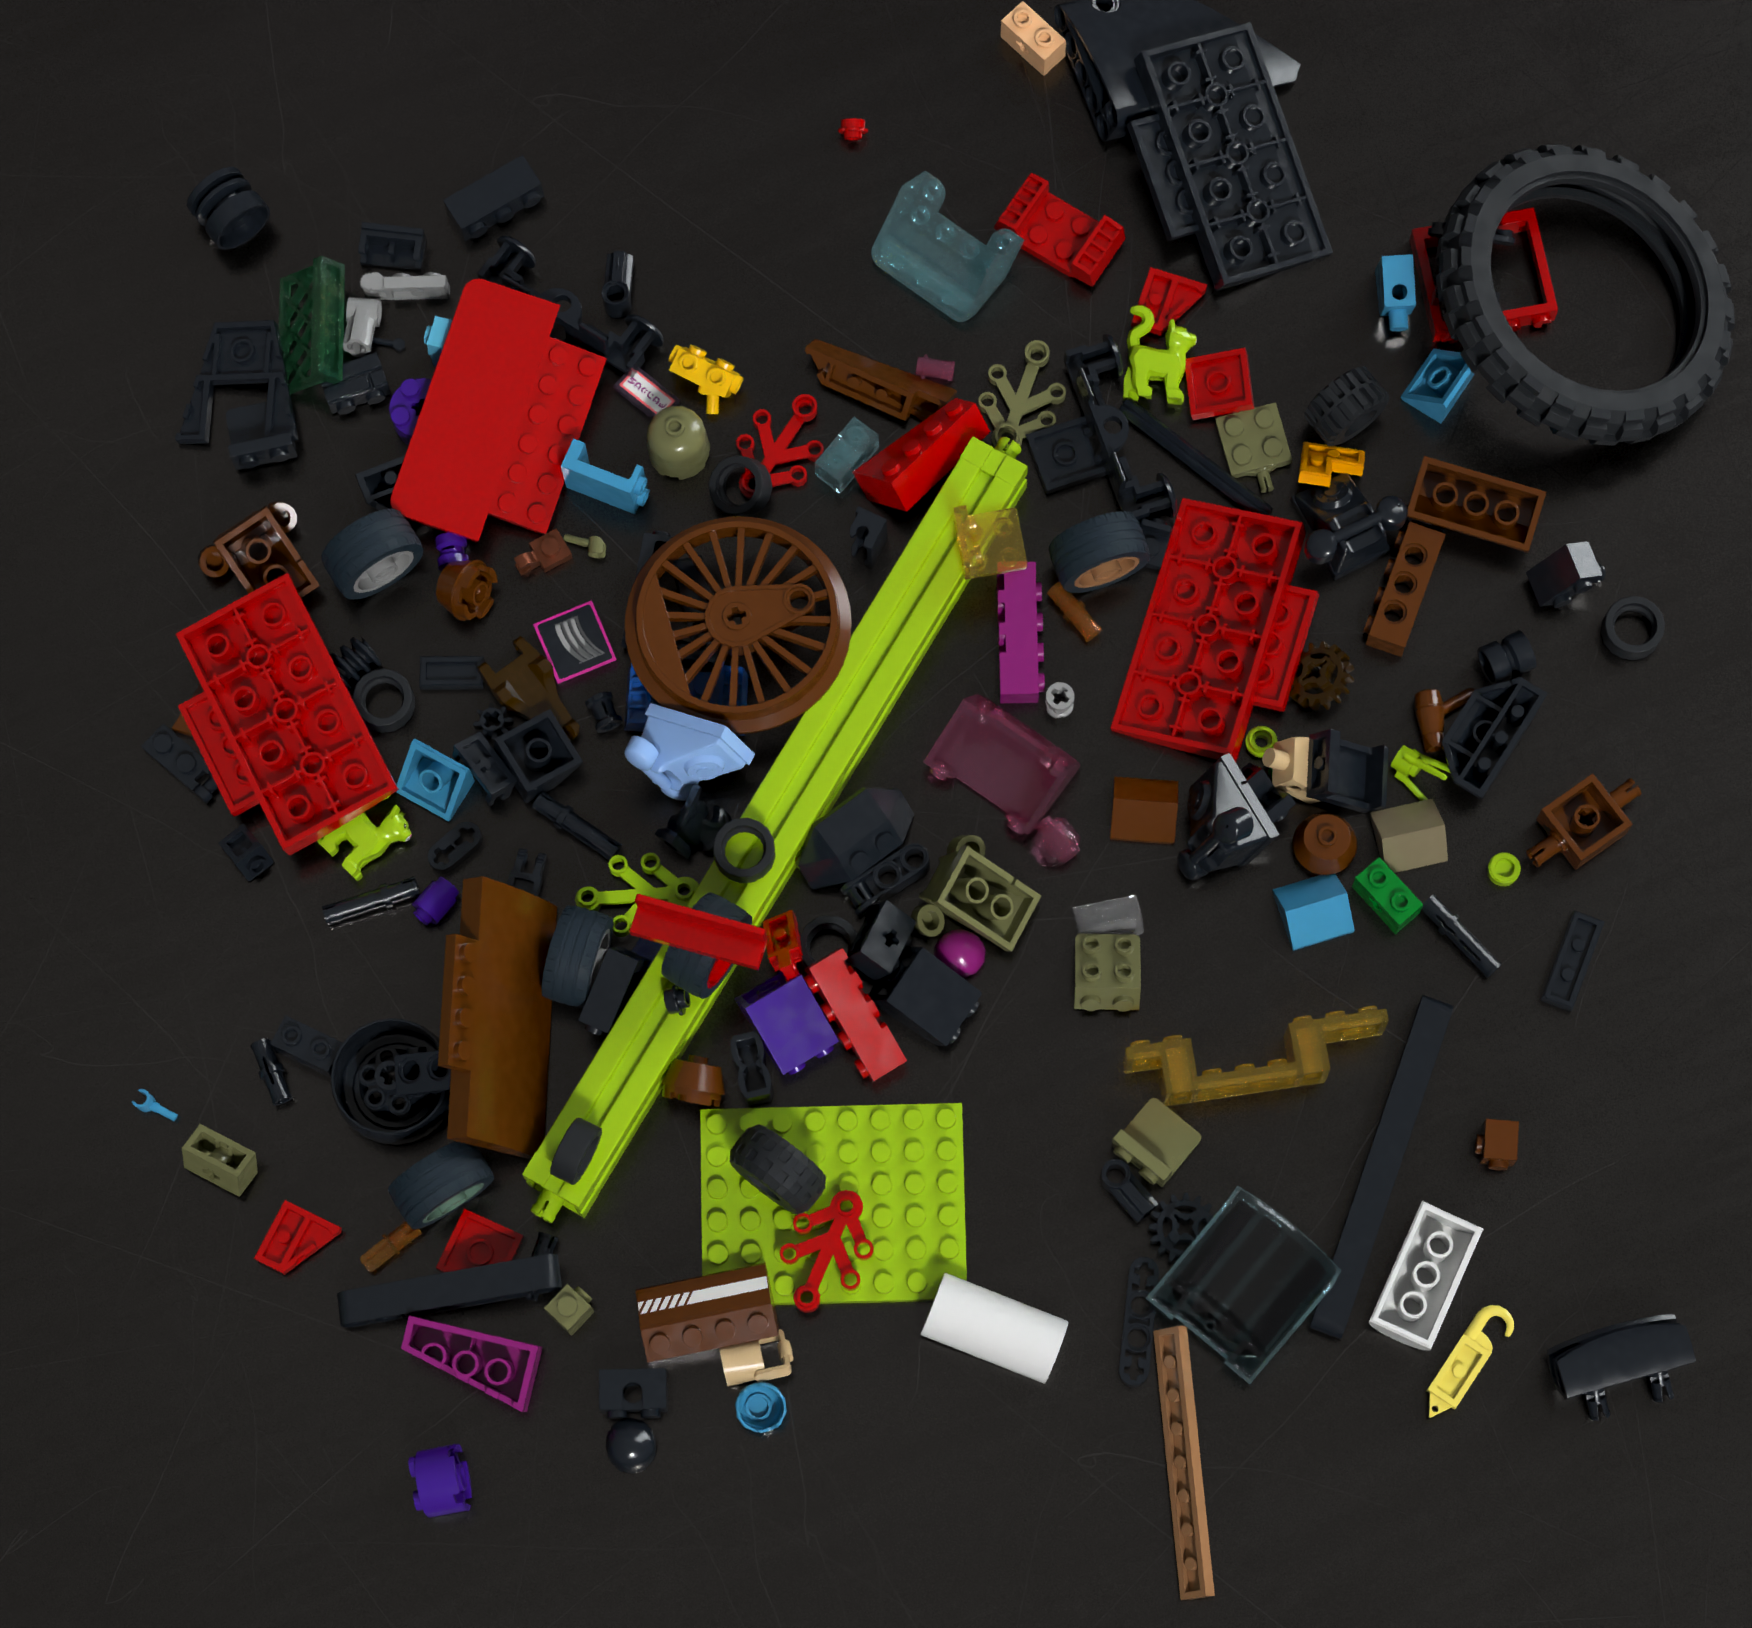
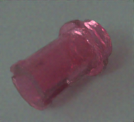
M926 354L924 357L918 356L915 375L921 376V379H924L926 376L952 381L955 361L931 359Z

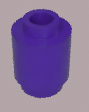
M439 877L436 881L432 880L412 903L416 909L413 912L414 916L425 925H428L430 922L437 925L457 902L455 898L458 896L459 891L443 877Z

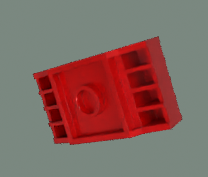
M1033 173L1029 174L994 226L995 230L1012 240L1016 246L1068 277H1074L1092 287L1126 239L1124 228L1105 214L1100 222L1051 194L1049 192V181Z

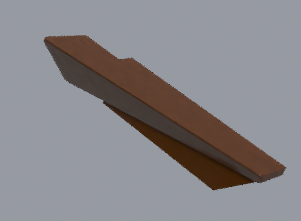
M814 339L805 348L806 354L812 356L818 368L817 376L822 385L904 421L909 418L910 413L924 421L948 402L952 401L957 393V390L818 339Z

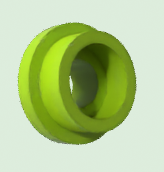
M1257 726L1248 732L1245 745L1250 754L1263 758L1266 749L1273 748L1278 740L1272 729L1266 726ZM1258 738H1263L1266 740L1267 745L1259 747L1255 741Z

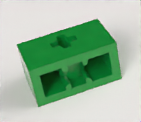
M1380 857L1356 876L1352 888L1394 934L1398 933L1419 915L1423 907L1422 902Z

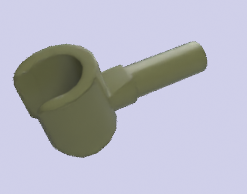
M570 534L564 535V541L588 547L589 557L605 558L606 544L600 537L591 536L588 539Z

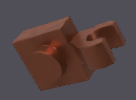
M556 528L530 542L529 546L532 552H525L514 558L515 566L522 576L540 565L546 573L572 559V553Z

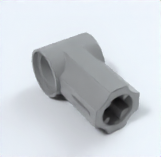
M348 298L346 307L347 326L343 348L344 351L349 352L352 356L363 357L371 351L375 327H379L381 322L382 302L380 299Z

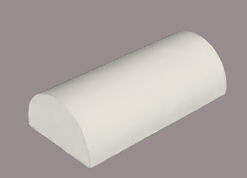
M1422 1201L1371 1315L1369 1324L1384 1335L1403 1344L1421 1350H1431L1483 1228Z
M944 1272L920 1335L1045 1384L1063 1342L1068 1321Z

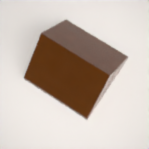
M1115 776L1110 840L1174 845L1179 781Z

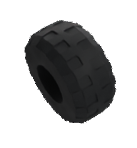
M758 1124L748 1127L730 1150L729 1162L731 1166L760 1192L793 1214L798 1215L808 1211L826 1187V1175L813 1161L784 1138L763 1125Z

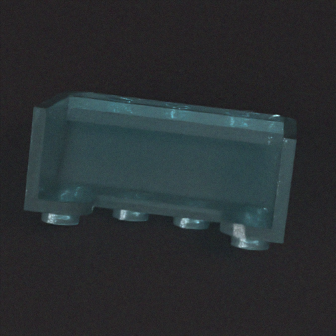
M925 170L902 185L872 247V259L879 268L957 322H965L979 311L1005 279L1024 239L1013 231L1002 228L994 232L987 245H984L939 213L946 195L945 188L940 180Z

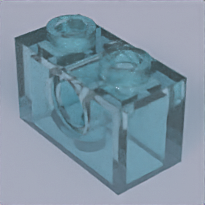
M853 417L815 462L816 476L841 494L855 477L853 471L867 462L879 449V434L856 417Z

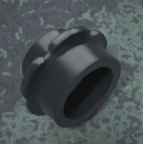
M677 985L664 990V1002L668 1013L684 1015L686 1012L685 1008L691 1005L689 992Z

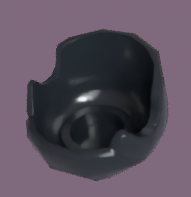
M627 1418L617 1421L611 1426V1430L608 1431L606 1436V1451L609 1461L621 1472L633 1474L645 1470L656 1456V1440L653 1430L642 1420Z

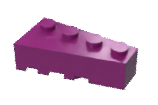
M997 562L1000 704L1038 703L1039 692H1045L1044 673H1038V662H1044L1043 643H1038L1037 636L1038 631H1043L1042 612H1037V601H1042V583L1036 582V562Z
M416 1316L408 1317L401 1349L503 1401L521 1412H527L542 1346Z

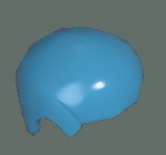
M755 1382L746 1386L739 1392L735 1402L738 1420L744 1428L758 1433H765L778 1428L787 1412L785 1397L779 1388L767 1382Z

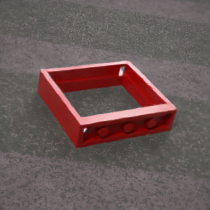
M1533 207L1507 212L1501 219L1497 229L1510 230L1513 233L1527 231L1544 304L1502 312L1514 332L1520 330L1521 326L1532 324L1535 328H1541L1542 324L1555 321L1558 306L1535 210ZM1432 226L1412 229L1409 240L1433 342L1440 340L1441 342L1449 341L1452 344L1459 340L1454 341L1451 338L1446 323L1442 320L1439 304L1438 306L1431 305L1435 285L1426 248L1437 247L1439 238L1428 235V228H1432Z

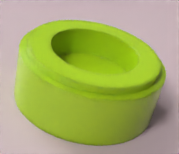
M1506 852L1494 855L1487 866L1489 879L1498 886L1513 884L1521 871L1518 859Z

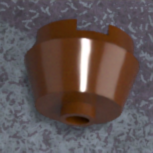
M481 560L450 562L445 566L438 578L436 586L437 600L458 620H471L474 617L481 619L488 613L494 602L490 594L492 583H498L496 572Z
M1317 813L1305 818L1296 828L1293 836V850L1300 864L1310 872L1320 875H1331L1344 870L1353 861L1357 851V838L1351 825L1342 817L1331 813Z
M689 1055L688 1060L674 1059L661 1081L664 1084L662 1097L669 1099L677 1098L689 1103L720 1107L721 1097L725 1095L721 1067L708 1064L709 1058Z

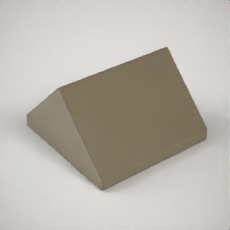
M1433 799L1369 813L1380 858L1394 873L1448 861L1445 824Z

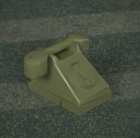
M959 835L950 841L947 847V854L939 857L940 863L926 889L919 894V898L925 901L926 904H920L912 911L911 918L916 921L913 929L922 936H937L944 928V915H947L987 938L1003 950L1012 952L1041 895L984 857L986 847L980 837L975 835Z

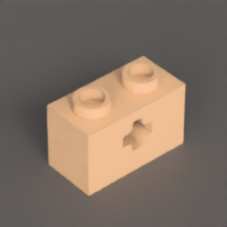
M1024 1L1001 20V38L1043 76L1065 57L1066 40Z

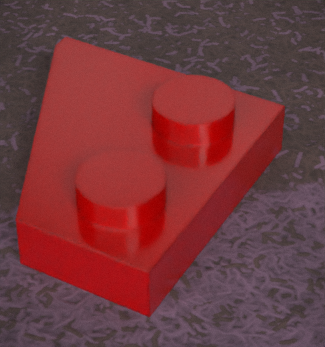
M1150 267L1138 305L1148 307L1154 314L1155 323L1150 333L1161 336L1168 329L1171 319H1174L1176 322L1206 293L1207 284ZM1134 315L1131 327L1139 325L1142 322V318Z
M284 1200L254 1259L285 1275L338 1236L342 1228Z

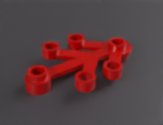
M801 394L794 399L792 403L794 415L775 443L770 428L772 423L771 414L765 409H759L753 414V425L759 431L765 457L761 463L766 467L769 474L775 465L806 458L815 462L823 458L824 446L818 440H812L807 445L787 449L803 423L811 421L817 415V402L813 396ZM805 406L811 409L808 414H802L799 411ZM760 416L768 418L764 424H760L756 420ZM748 434L740 435L736 439L738 453L743 457L755 459L753 455L755 449L753 437ZM749 441L751 445L749 448L743 449L740 447V443ZM812 447H818L820 452L813 455L809 450ZM795 465L786 472L770 474L772 487L789 483L799 487L803 486L808 478L806 469L801 465ZM744 468L745 473L739 479V489L743 496L751 499L755 489H751L749 485L755 481V477L750 470ZM795 472H801L804 476L802 479L796 480L792 475Z
M840 1191L832 1198L829 1207L809 1215L800 1213L793 1219L794 1230L802 1235L808 1234L816 1225L833 1220L827 1233L796 1245L787 1243L780 1249V1258L787 1265L795 1264L799 1258L820 1250L806 1284L798 1287L794 1293L795 1306L802 1312L810 1313L819 1307L821 1298L818 1289L833 1255L841 1273V1285L843 1288L853 1291L860 1286V1275L857 1271L853 1270L841 1239L846 1225L855 1242V1256L860 1260H868L873 1256V1244L866 1239L859 1221V1217L863 1212V1202L860 1196L853 1191ZM844 1201L851 1202L853 1204L852 1210L849 1212L842 1211L840 1209L841 1203ZM799 1219H807L809 1226L806 1229H799L797 1227ZM861 1244H866L870 1247V1252L867 1255H860L857 1250ZM789 1248L796 1251V1256L791 1260L783 1256L784 1251ZM849 1274L857 1278V1282L852 1286L844 1282L845 1277ZM804 1292L812 1293L813 1300L810 1303L801 1301L800 1297Z

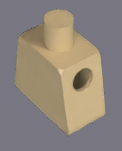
M1309 737L1288 738L1276 742L1273 748L1266 749L1262 761L1264 766L1273 768L1272 784L1275 788L1287 792L1308 804L1321 802L1306 797Z

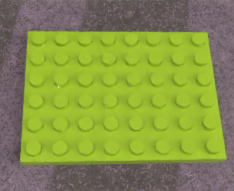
M962 1103L700 1109L702 1276L766 1263L774 1304L795 1305L794 1293L798 1287L806 1284L820 1250L799 1258L795 1264L787 1265L780 1258V1249L787 1243L796 1245L827 1233L832 1225L833 1220L814 1226L808 1234L802 1235L797 1233L793 1227V1219L797 1214H793L772 1201L731 1166L729 1162L730 1150L748 1127L760 1124L772 1130L800 1150L826 1175L824 1191L814 1205L803 1213L809 1215L829 1207L832 1198L838 1192L844 1190L855 1192L863 1202V1212L859 1217V1221L866 1239L873 1244V1256L868 1260H860L855 1256V1242L846 1225L841 1239L853 1270L857 1271L860 1275L861 1283L856 1290L848 1291L844 1289L841 1285V1273L833 1255L818 1289L821 1298L820 1304L933 1301L944 1272L967 1281ZM844 1201L840 1205V1209L844 1212H849L853 1208V1204L849 1201ZM805 1218L799 1219L797 1222L799 1229H806L809 1226V1221ZM861 1244L857 1251L860 1255H867L870 1252V1247L866 1244ZM789 1248L784 1251L783 1256L791 1260L796 1256V1251ZM849 1274L845 1277L844 1282L852 1286L857 1282V1278ZM804 1292L800 1299L804 1303H810L813 1300V1295L810 1292Z

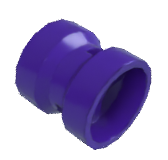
M449 532L440 534L435 538L436 549L440 551V556L437 559L438 570L442 571L446 565L453 561L469 560V556L465 554V548L467 547L466 538Z

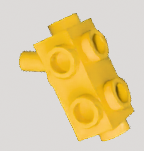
M690 344L689 348L675 345L668 360L672 363L669 371L699 385L698 392L707 395L706 414H718L719 396L726 398L730 397L731 393L736 394L741 387L744 377L733 371L735 365L720 358L715 362L705 357L707 352L695 345Z

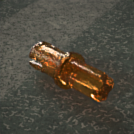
M405 1221L389 1235L383 1234V1239L360 1257V1261L369 1272H373L394 1254L400 1255L399 1251L416 1237L420 1236L422 1232L420 1229L413 1230Z

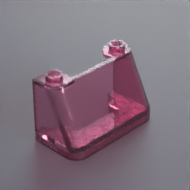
M978 694L962 700L923 761L930 767V773L941 780H945L947 777L957 778L1005 811V817L1009 821L1007 826L1021 835L1024 833L1028 835L1033 832L1080 767V763L1071 755L988 698Z

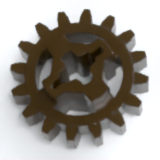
M1322 641L1319 648H1317L1313 643H1309V651L1306 653L1302 651L1289 695L1295 701H1298L1303 708L1306 709L1310 706L1314 711H1318L1320 704L1329 710L1330 702L1333 700L1340 704L1342 701L1339 695L1341 693L1349 694L1350 691L1347 689L1346 684L1353 683L1355 680L1349 674L1355 670L1354 666L1349 662V656L1335 644L1330 647L1325 641Z

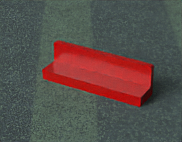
M636 895L637 910L629 931L632 936L759 971L768 942L767 933L764 928L645 895Z

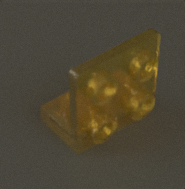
M966 505L953 507V521L965 580L1027 569V559L1016 508L968 515Z

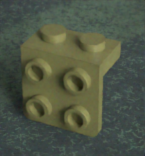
M1078 934L1075 937L1074 1009H1084L1087 1011L1105 1009L1122 1012L1139 1010L1141 993L1140 937L1135 934Z
M1151 1098L1124 1131L1120 1129L1113 1138L1111 1146L1114 1148L1113 1152L1117 1157L1127 1164L1131 1162L1140 1169L1139 1174L1153 1185L1157 1183L1163 1187L1200 1143L1201 1134L1157 1098Z

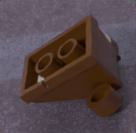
M283 501L272 502L260 510L252 512L249 516L219 534L217 539L212 541L215 545L204 547L198 556L200 570L207 576L220 577L230 567L248 594L286 573L290 575L301 598L320 586L285 534L295 527L297 514L289 504Z

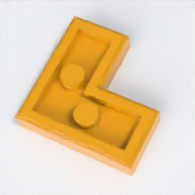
M1303 442L1298 482L1330 487L1332 472L1362 476L1365 451Z

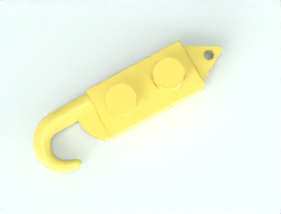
M1489 1305L1483 1307L1475 1315L1426 1390L1429 1393V1418L1450 1408L1455 1410L1488 1360L1493 1347L1487 1335L1482 1332L1488 1320L1493 1316H1499L1504 1319L1506 1323L1505 1336H1511L1514 1330V1320L1507 1309L1499 1305ZM1432 1407H1437L1438 1411L1433 1412Z

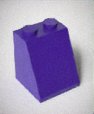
M782 971L734 998L753 1031H756L760 1036L763 1047L777 1070L783 1075L787 1072L789 1075L799 1072L806 1066V1061L814 1056L821 1058L829 1054L834 1049L833 1045L839 1042L800 973L798 977L786 982Z

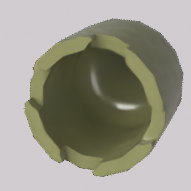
M684 406L664 408L653 416L647 428L648 455L652 466L659 474L678 477L679 480H684L695 476L704 469L705 462L709 457L710 443L703 421L693 410Z

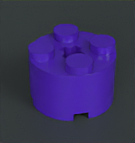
M406 379L391 398L389 406L390 416L398 436L406 445L410 443L431 379Z
M459 1444L417 1451L416 1456L410 1457L408 1460L410 1474L412 1477H416L417 1490L413 1492L415 1508L417 1511L423 1510L428 1518L469 1511L471 1505L465 1503V1499L472 1498L470 1474L467 1461L460 1462L457 1453L463 1452Z

